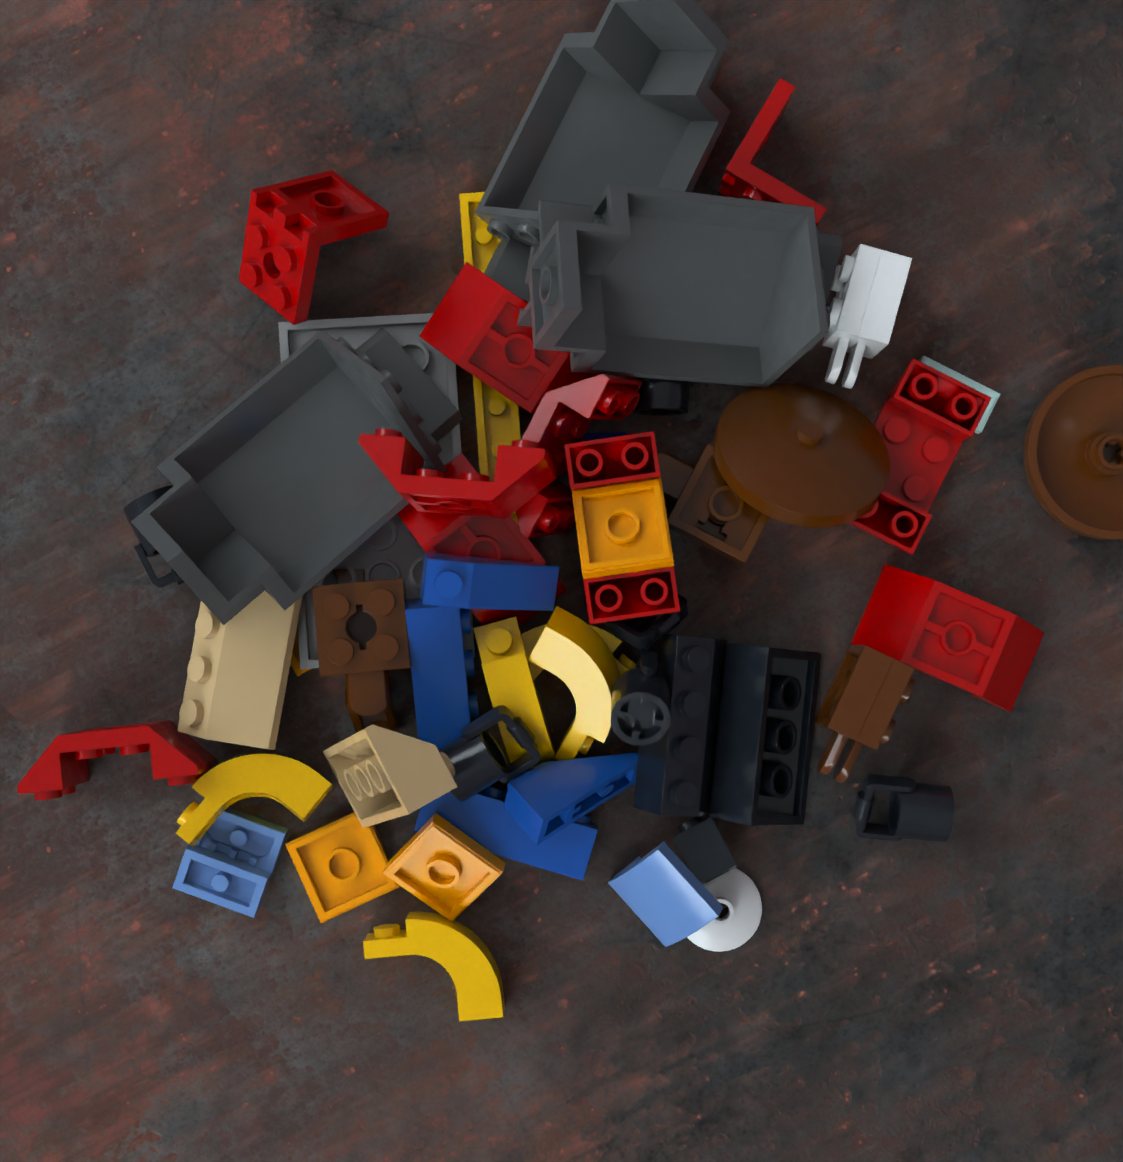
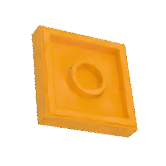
M661 477L571 490L583 579L674 566Z
M355 812L285 844L320 923L400 887V885L383 874L385 865L390 858L375 826L362 828Z
M435 813L386 863L383 874L453 922L503 873L506 863Z

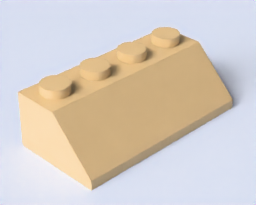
M264 590L225 625L201 601L198 618L195 623L196 631L191 658L187 668L188 675L183 703L179 712L178 732L207 740L275 750L302 596L284 610Z
M373 724L323 751L362 828L408 815L457 788L453 779L455 776L454 766L444 752L438 751L436 745Z

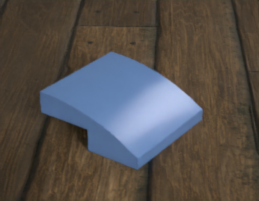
M228 807L194 847L189 845L185 849L172 888L254 918L270 883L289 829Z
M664 841L643 858L639 856L608 881V884L665 947L673 945L695 933L717 918L723 909L722 905Z

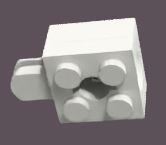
M860 244L851 256L845 255L842 265L837 266L830 289L837 293L830 307L826 306L830 314L829 333L824 337L822 346L833 348L825 382L835 384L847 352L849 356L843 374L842 387L852 389L858 375L862 357L872 359L889 344L912 258Z

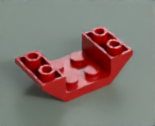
M468 262L465 263L419 335L458 366L533 415L544 393L600 375L571 372L570 352L533 349L532 327L517 326L520 308L524 309L528 303Z
M912 358L886 398L873 423L881 434L889 454L890 471L887 483L872 509L860 518L849 522V524L913 555L932 517L927 512L962 442L973 436L991 397Z
M600 374L544 393L522 440L537 442L540 444V448L547 451L557 470L556 479L515 511L521 534L527 538L565 534L566 531H569L576 524L572 491L570 487L557 480L558 476H561L567 470L564 444L575 443L577 438L582 437L589 428L591 419L624 420L625 417L635 410L639 402L640 394L638 391L643 381L636 377Z
M379 428L375 429L374 435L359 434L358 443L397 492L420 512L507 519L556 479L557 470L547 451L540 448V444L534 441L513 440L512 446L498 445L494 482H489V476L478 473H462L461 479L443 478L444 473L440 471L423 469L424 458L406 437H402L403 433L400 431Z
M654 431L564 444L571 490L661 477ZM674 566L583 579L589 624L680 612Z
M461 452L444 465L447 471L444 473L443 478L461 479L462 473L478 472ZM410 503L397 513L425 552L547 564L531 541L521 534L518 524L511 515L507 519L420 512ZM559 579L557 581L555 599L566 591V588ZM470 609L482 625L516 616L518 624L521 626L540 611Z
M884 564L850 644L866 645L918 671L965 690L975 698L1011 712L1044 636V632L1011 612L939 581Z
M170 720L84 729L57 735L19 782L17 789L18 794L34 793L35 801L63 797L64 794L75 793L76 785L90 781L88 759L116 753L115 747H119L120 755L143 753L150 750L153 780L168 778V786L195 783V780L202 777L206 771L217 766V758L188 734L178 732V726Z

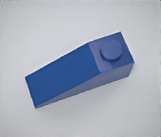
M425 552L420 597L424 605L464 609L554 611L559 566Z
M638 752L543 762L530 771L526 770L509 781L503 808L529 838L538 845L635 784Z

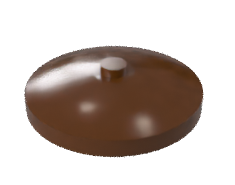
M1123 365L1093 367L1081 371L1056 385L1036 407L1030 418L1024 439L1023 459L1025 473L1029 486L1039 504L1056 522L1079 535L1098 540H1123Z
M775 383L767 388L755 387L741 393L722 412L713 439L716 465L729 487L743 501L759 512L792 525L823 528L852 522L865 515L877 503L889 477L890 459L888 450L881 434L873 423L862 412L845 400L810 386Z

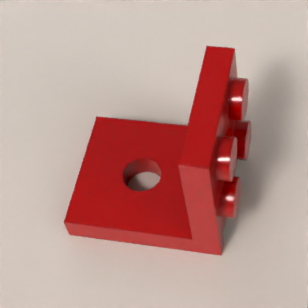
M780 78L726 167V173L721 180V186L717 194L726 197L814 207L817 226L827 208L754 166V163L783 117L795 89V86Z
M333 170L252 189L239 281L293 325L306 322L309 314L320 246L386 228L389 212Z

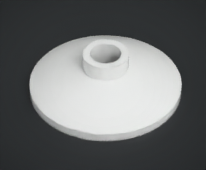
M734 868L704 884V887L719 903L728 906V913L723 918H715L687 937L691 942L703 949L716 952L735 949L746 943L759 926L762 916V901L759 891L754 882L744 872Z

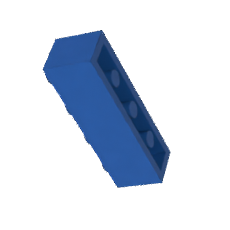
M421 598L406 599L405 614L418 739L436 745L439 750L460 737L462 729L471 723L472 718H479L477 692H468L467 677L475 676L473 649L464 650L463 634L471 633L469 609L424 605Z
M490 785L464 802L459 801L449 791L420 808L414 828L415 831H419L437 813L495 855L582 881L598 831L597 824L590 822L592 816L586 814L536 845L503 808L507 790L494 785Z

